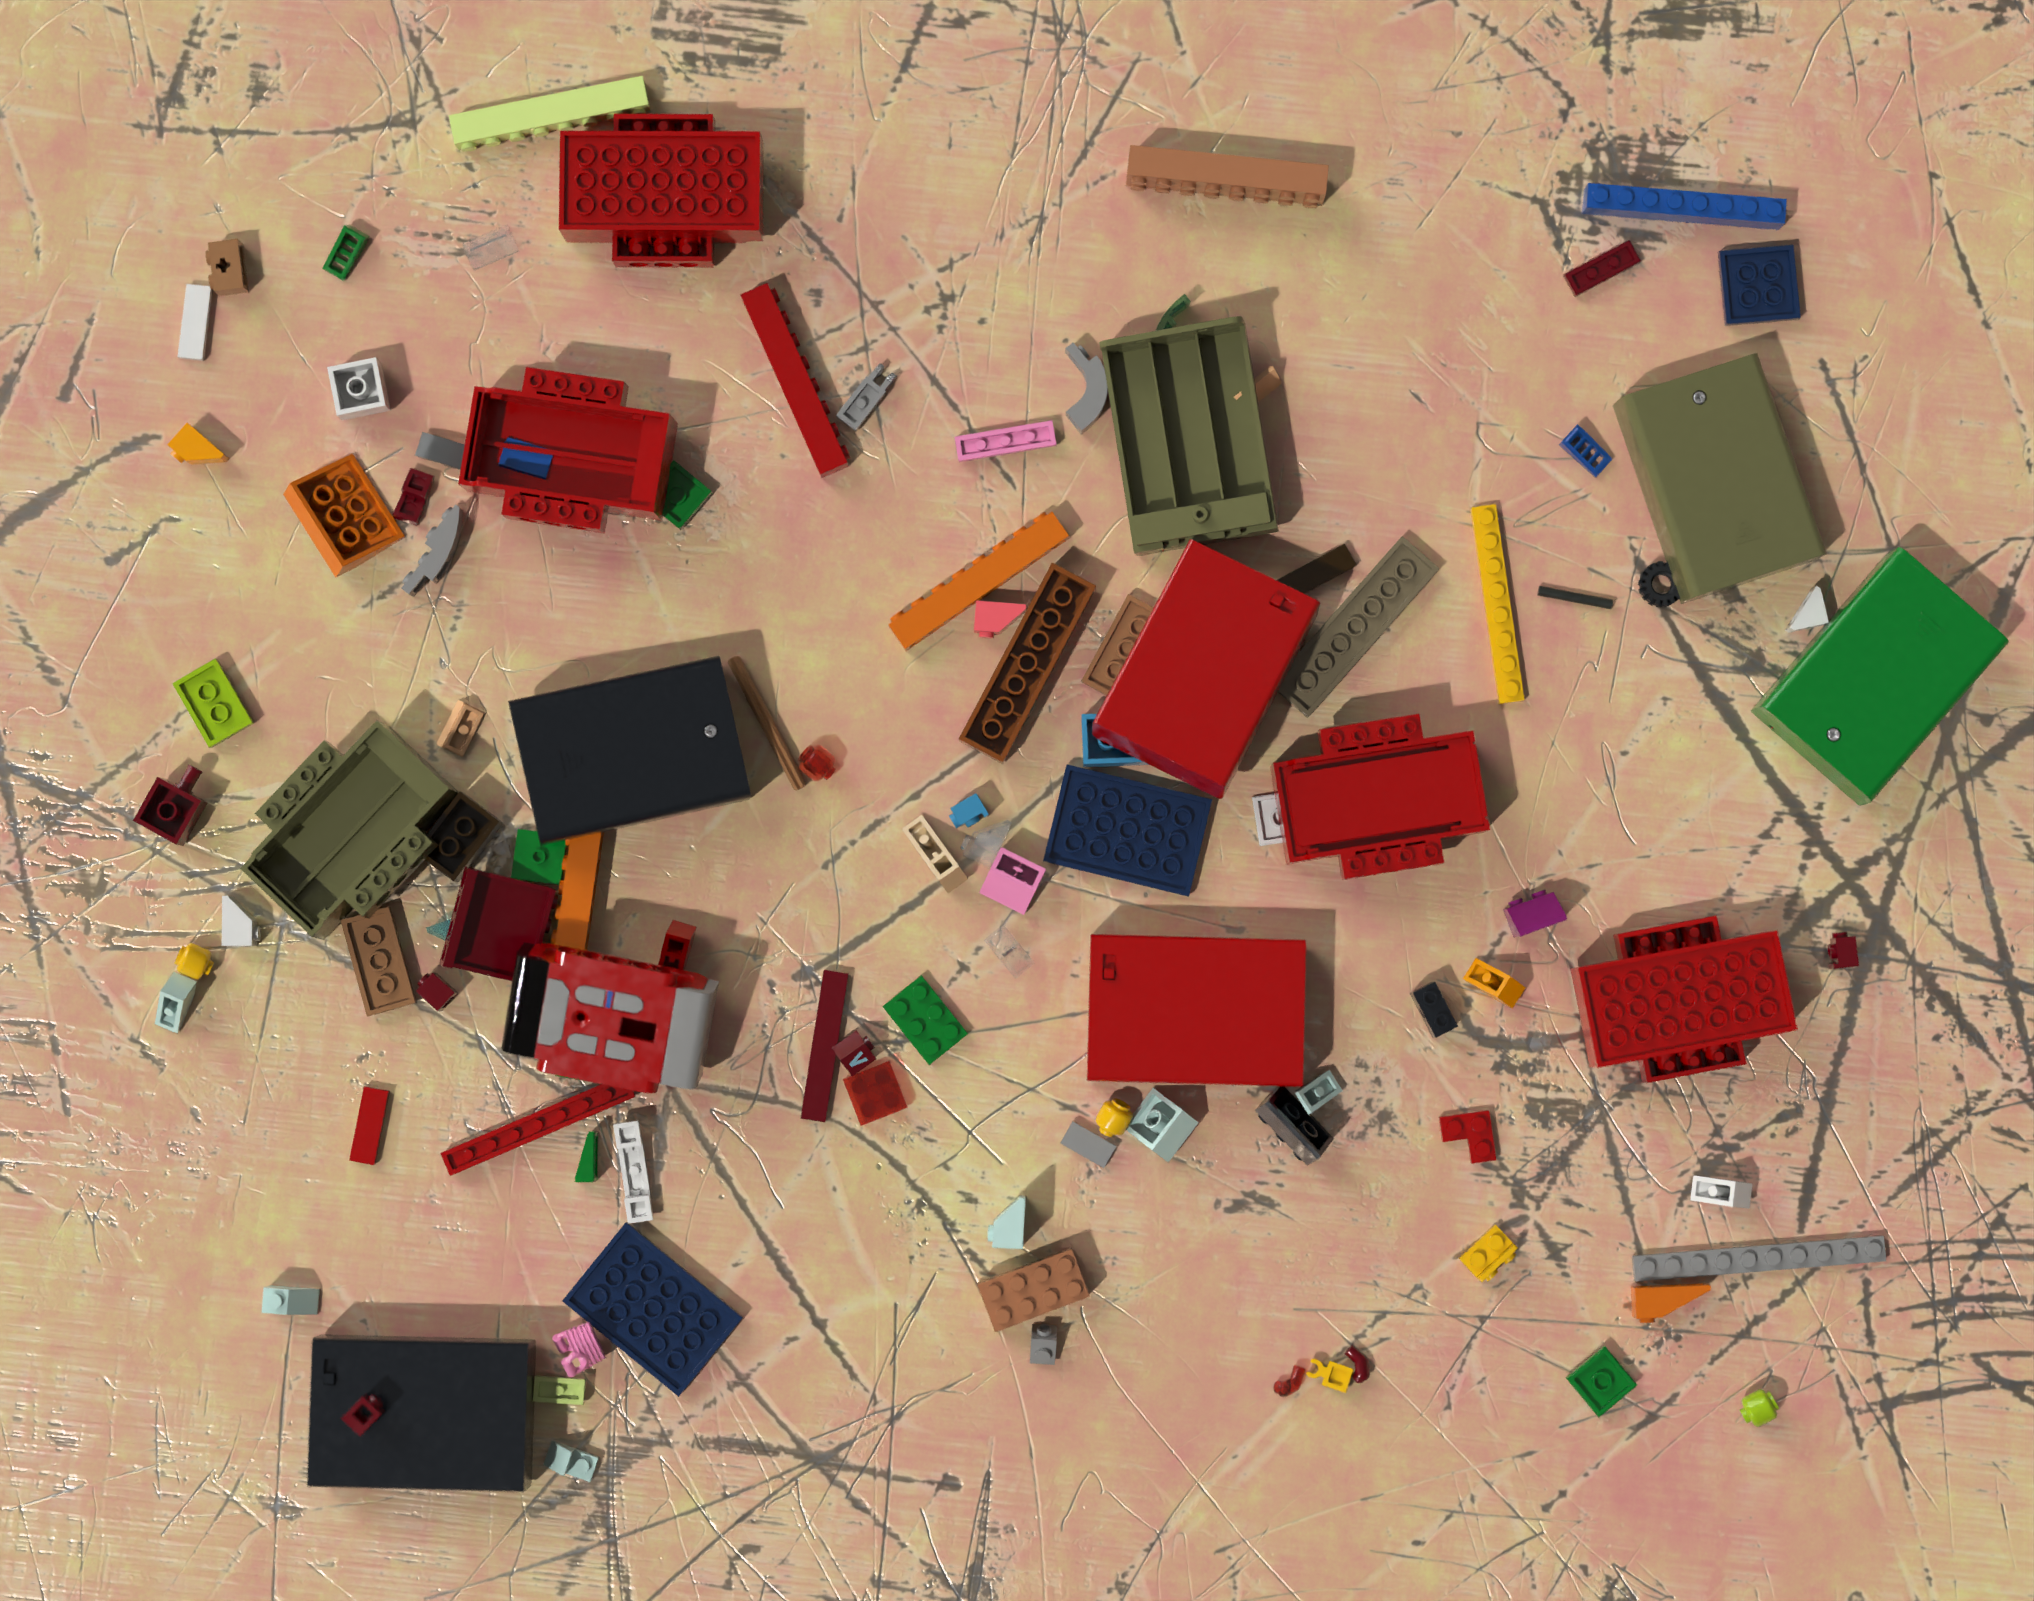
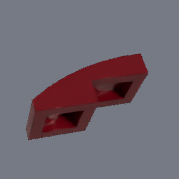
M410 468L401 488L402 494L393 512V518L417 526L434 480L433 475Z

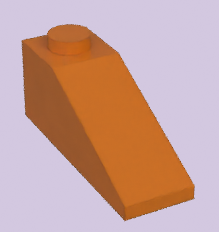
M1698 1283L1631 1286L1632 1317L1639 1319L1640 1323H1653L1655 1318H1662L1711 1290V1285Z

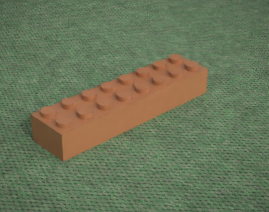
M1130 145L1126 186H1131V189L1135 191H1145V188L1155 189V192L1164 194L1170 193L1171 190L1180 191V194L1184 196H1194L1195 193L1204 194L1207 198H1219L1220 195L1229 196V199L1234 201H1243L1244 198L1254 199L1253 201L1256 203H1268L1269 200L1278 201V204L1283 206H1292L1293 203L1303 204L1305 208H1317L1318 205L1322 206L1326 196L1329 165Z

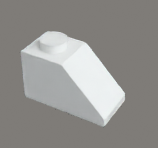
M222 896V946H257V941L261 939V927L257 926V920L233 896Z
M1693 1175L1690 1200L1750 1209L1752 1183Z

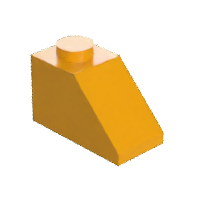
M186 423L167 444L173 449L170 454L181 463L184 460L191 465L222 463L230 459L189 423Z
M1475 958L1463 978L1469 984L1512 1009L1526 988L1511 976Z

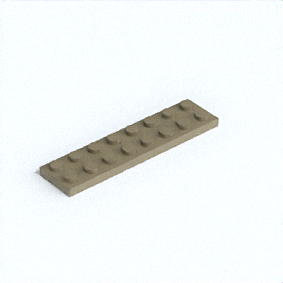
M1402 536L1297 654L1278 693L1308 718L1435 575L1439 568Z

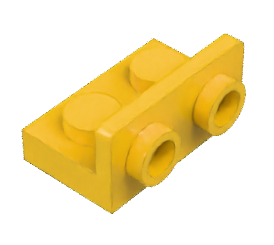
M1494 1224L1458 1259L1480 1282L1484 1280L1488 1282L1498 1273L1497 1268L1503 1262L1508 1264L1517 1255L1515 1251L1518 1247Z

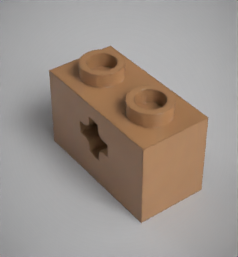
M238 239L209 242V250L205 252L207 264L211 265L212 275L208 276L210 289H214V292L219 296L249 292L243 244ZM226 263H228L230 267H227L226 272H223L222 269H224L226 267Z

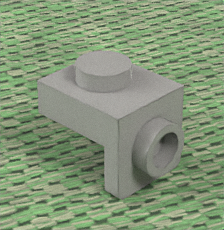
M1046 1323L1032 1324L1030 1363L1055 1365L1056 1325Z

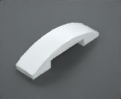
M639 1120L613 1124L616 1147L619 1152L628 1224L653 1220L649 1176Z

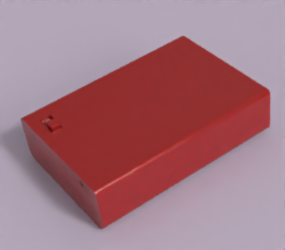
M1190 539L1093 721V736L1185 783L1222 799L1318 615L1320 602Z
M1091 934L1087 1081L1303 1087L1306 940Z

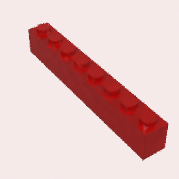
M765 283L740 294L821 478L849 467L847 460L850 459V455L845 444L839 445L836 437L841 435L835 422L830 424L826 416L830 414V410L826 401H820L817 392L821 390L815 377L810 379L806 371L810 369V365L806 356H800L797 347L801 345L795 332L790 334L786 326L791 323L785 310L780 312L777 303L781 300L776 289H770L768 283Z

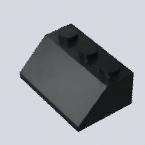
M1279 1086L1255 1110L1260 1120L1268 1124L1275 1131L1278 1139L1286 1143L1293 1150L1295 1157L1306 1165L1319 1159L1334 1139L1311 1114L1308 1115L1303 1105L1285 1086Z

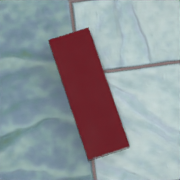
M1628 240L1567 272L1563 277L1574 297H1577L1634 267L1641 260L1631 241Z

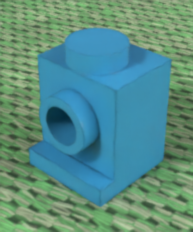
M976 793L951 807L950 809L953 814L949 815L956 829L965 824L967 828L980 821L978 816L982 814L984 818L989 816Z

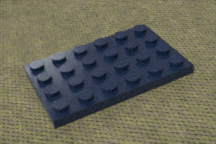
M1067 764L1043 862L1189 897L1212 799Z
M628 1222L621 1227L562 1300V1302L584 1320L590 1322L595 1329L678 1397L743 1318V1316L638 1230L628 1224Z

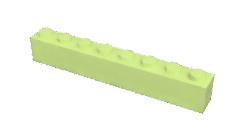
M643 76L452 114L449 115L455 146L458 150L462 149V151L468 152L475 150L476 146L486 144V146L492 147L500 145V141L510 140L517 142L524 140L525 136L529 135L542 137L548 135L549 131H570L573 129V126L583 125L584 127H591L597 125V122L602 120L614 122V114H646V111H651L645 80Z

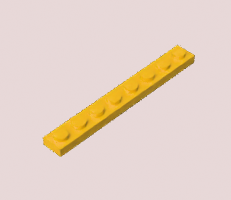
M1496 504L1471 507L1470 512L1498 704L1524 701Z

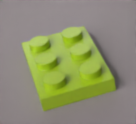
M213 659L172 683L209 748H213L254 724L218 659Z

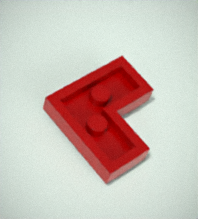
M1489 1110L1438 1117L1442 1142L1467 1139L1471 1164L1496 1160Z

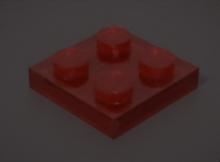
M890 1061L843 1079L861 1126L908 1108Z

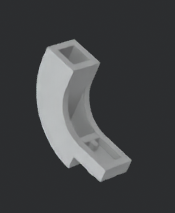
M1071 343L1065 348V353L1083 374L1086 381V390L1083 397L1066 411V417L1080 434H1083L1101 415L1106 403L1108 386L1105 369L1098 356L1096 355L1088 361L1089 355L1081 345L1077 347L1074 343Z

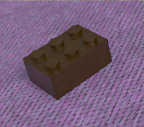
M459 791L427 833L438 846L425 860L453 882H459L462 879L465 866L471 867L503 825V822L468 795Z

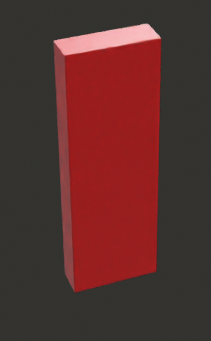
M364 1086L349 1161L369 1165L376 1164L390 1091Z

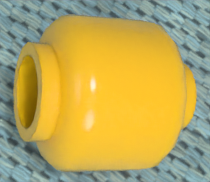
M190 943L186 947H181L174 964L177 965L179 973L198 980L203 974L209 975L214 962L210 960L211 952L208 949Z
M1117 1098L1105 1101L1096 1116V1123L1100 1127L1099 1131L1108 1137L1124 1134L1133 1118L1130 1111L1131 1107L1126 1102Z

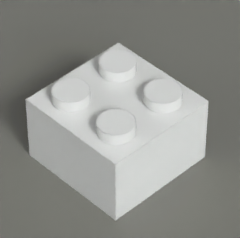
M376 357L327 367L336 415L342 421L391 411L382 363Z

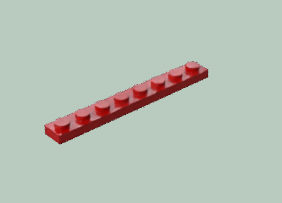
M600 1084L440 1154L449 1175L452 1176L635 1098L636 1095L633 1090Z

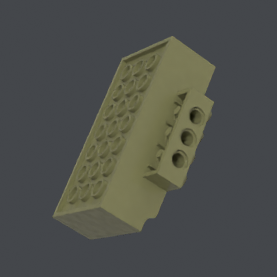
M377 720L344 755L333 744L324 740L256 811L255 815L272 832L251 853V857L240 869L311 937L324 940L341 922L340 920H343L353 908L362 917L370 918L433 852L438 844L425 832L443 814L459 792L392 728Z

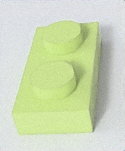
M536 1375L534 1378L533 1402L584 1405L586 1379Z

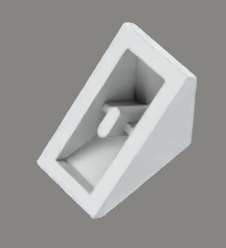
M1818 586L1811 588L1785 631L1791 633L1829 623L1821 588Z

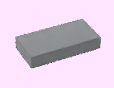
M1073 1121L1060 1142L1062 1145L1103 1168L1116 1148L1112 1143Z

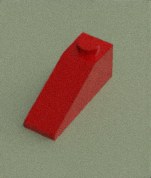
M672 920L665 934L658 965L685 970L697 927Z

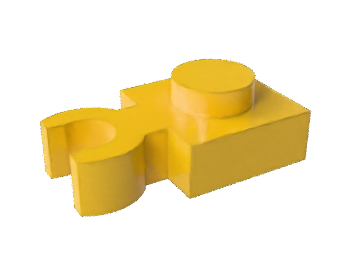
M1311 1359V1363L1318 1365V1372L1314 1374L1307 1372L1306 1375L1308 1377H1323L1321 1385L1343 1393L1347 1392L1354 1369L1329 1361L1328 1366L1324 1367L1320 1360Z

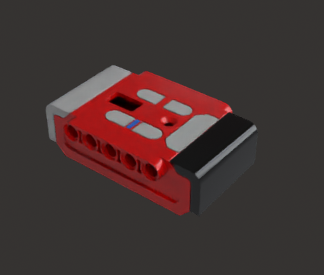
M524 942L516 954L501 1050L510 1054L538 1059L537 1070L573 1079L643 1093L658 1092L659 1084L683 1089H695L703 1075L719 981L708 980V978L695 972L551 943L534 945Z

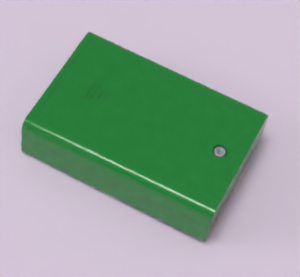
M1897 547L1883 557L1830 618L1829 623L1824 625L1752 708L1751 712L1860 806L1874 800L2005 648L2009 640L1910 553L1901 547Z

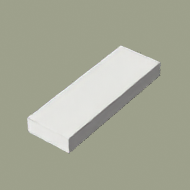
M186 284L178 358L204 361L213 292L210 286Z

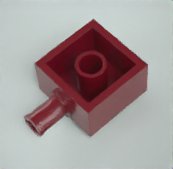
M188 764L178 784H173L164 778L157 777L133 821L176 845L184 846L208 803L193 795L192 792L193 787L203 772Z

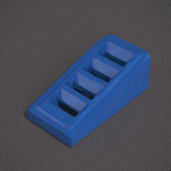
M1578 424L1559 444L1561 448L1595 478L1612 460L1600 445ZM1578 436L1580 441L1573 447L1570 443ZM1584 442H1585L1588 446H1587V448L1580 454L1577 450H1578V449L1584 444ZM1593 449L1595 454L1587 461L1584 457ZM1601 456L1603 458L1602 461L1594 468L1591 464Z

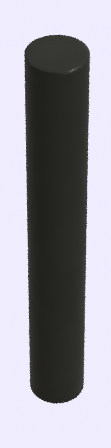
M1539 586L1537 593L1538 596L1611 609L1613 605L1612 599Z

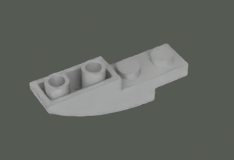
M456 504L453 508L449 507L441 517L443 521L439 526H434L427 533L425 544L432 550L430 553L425 552L418 561V568L414 573L412 571L409 572L402 581L404 585L401 589L412 597L415 596L428 578L437 584L454 556L463 525V510Z

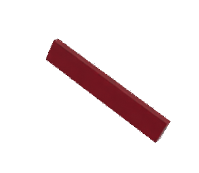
M823 971L800 1119L826 1122L836 1053L832 1047L837 1045L839 1040L848 973Z

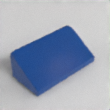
M508 437L505 442L510 444L547 449ZM503 448L498 466L546 480L553 456Z

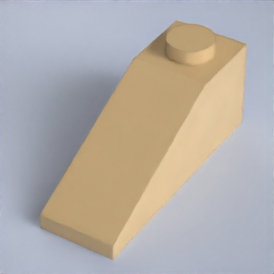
M922 815L902 828V831L947 893H950L968 880L960 866Z

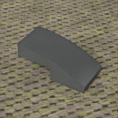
M422 432L415 456L461 470L465 445Z

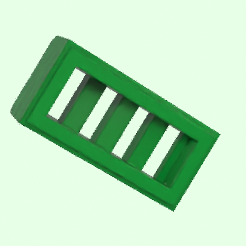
M344 225L322 269L345 281L370 236L351 225ZM348 236H353L354 238L358 239V242L355 243L351 241L350 239H348ZM346 244L354 250L353 252H350L342 246ZM340 252L349 258L348 262L338 257V253ZM335 261L343 265L345 268L342 271L341 269L332 265V263Z
M590 1131L587 1134L575 1182H596L598 1180L597 1131Z

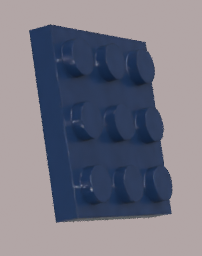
M1794 245L1718 252L1725 326L1791 321L1801 318Z

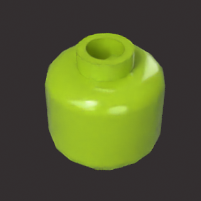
M1759 1389L1742 1399L1744 1408L1740 1409V1412L1746 1423L1752 1421L1754 1426L1761 1427L1777 1417L1776 1411L1779 1410V1407L1770 1391L1766 1393L1764 1390Z

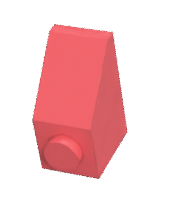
M976 601L974 633H979L980 638H994V634H1001L1026 612V604Z

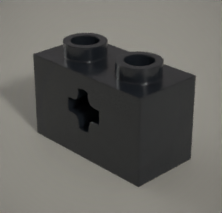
M1430 982L1410 993L1432 1038H1437L1458 1027L1436 982Z

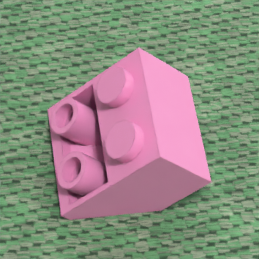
M1001 847L979 893L1024 915L1046 869Z

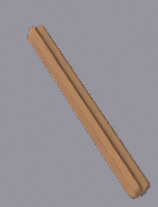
M734 656L728 660V664L793 789L795 791L802 789L806 786L805 780L741 658Z

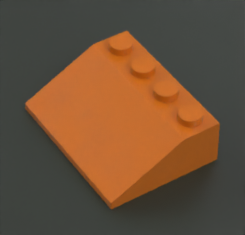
M353 453L291 482L283 494L335 577L360 566L405 537Z

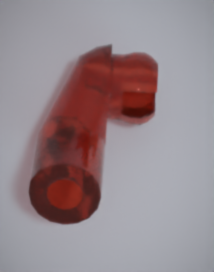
M1294 1365L1290 1379L1284 1382L1279 1380L1275 1382L1273 1386L1274 1392L1281 1397H1287L1298 1391L1306 1368Z

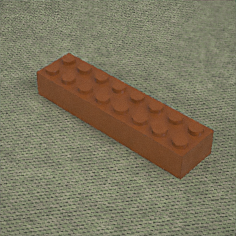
M1051 563L959 737V742L1001 764L1005 762L1096 590V585Z

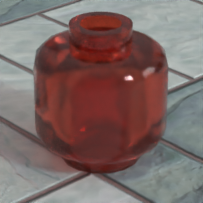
M809 745L798 758V761H800L799 769L813 781H820L823 778L828 780L836 770L833 767L835 757L821 745Z

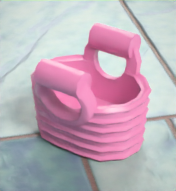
M590 1322L555 1334L552 1338L559 1353L573 1352L561 1361L568 1377H574L576 1374L589 1369L590 1366L593 1367L594 1364L606 1359L603 1348ZM563 1338H567L569 1345L566 1344ZM578 1357L580 1365L575 1368L572 1361Z

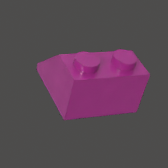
M1546 890L1531 894L1533 899L1523 902L1522 898L1508 902L1509 908L1503 909L1513 938L1521 937L1568 920L1554 892L1547 894Z

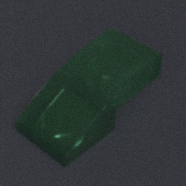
M1186 294L1177 299L1166 311L1156 331L1177 326L1173 318L1187 309L1191 303Z

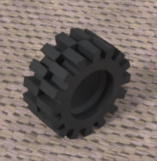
M1663 561L1653 563L1644 569L1640 575V580L1638 581L1639 593L1642 594V599L1648 601V604L1651 606L1667 607L1680 599L1677 587L1674 585L1671 576L1672 573L1668 561L1666 563ZM1658 575H1664L1670 580V590L1665 594L1657 593L1653 589V579Z

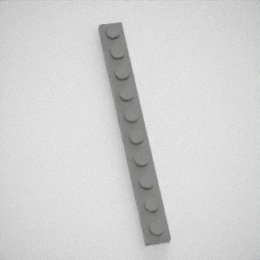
M1882 1235L1632 1256L1634 1281L1886 1261L1885 1242Z

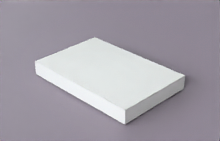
M1275 794L1252 797L1259 846L1283 843Z

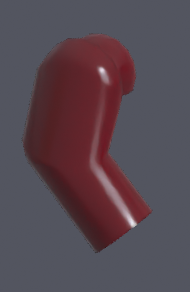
M1351 1345L1344 1354L1355 1363V1371L1352 1375L1353 1380L1356 1383H1363L1370 1376L1369 1359Z

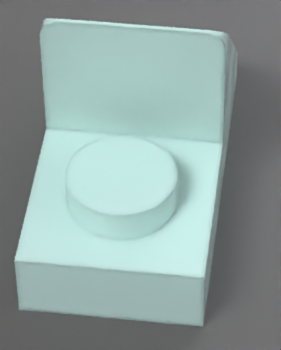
M1328 1070L1310 1083L1297 1089L1295 1094L1309 1115L1343 1090L1331 1071Z
M552 1440L543 1465L562 1476L568 1474L591 1482L599 1457Z

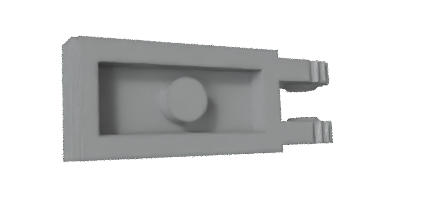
M881 363L877 365L869 377H865L836 415L837 418L854 431H857L897 377L894 373H891L886 377L881 386L877 385L874 381L882 374L885 368Z

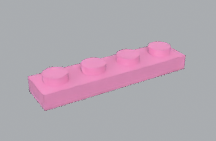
M1051 420L956 436L955 443L958 461L965 462L1056 446L1053 421Z

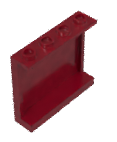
M465 866L439 964L451 969L458 968L520 983L524 960L537 962L528 959L529 952L535 944H542L544 933L548 934L550 930V911L555 909L558 895L555 894L556 890L552 887ZM525 980L524 985L530 987L532 981Z

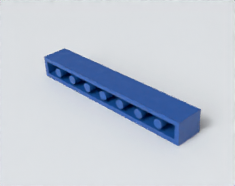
M1588 183L1583 194L1582 214L1779 230L1785 224L1787 199Z

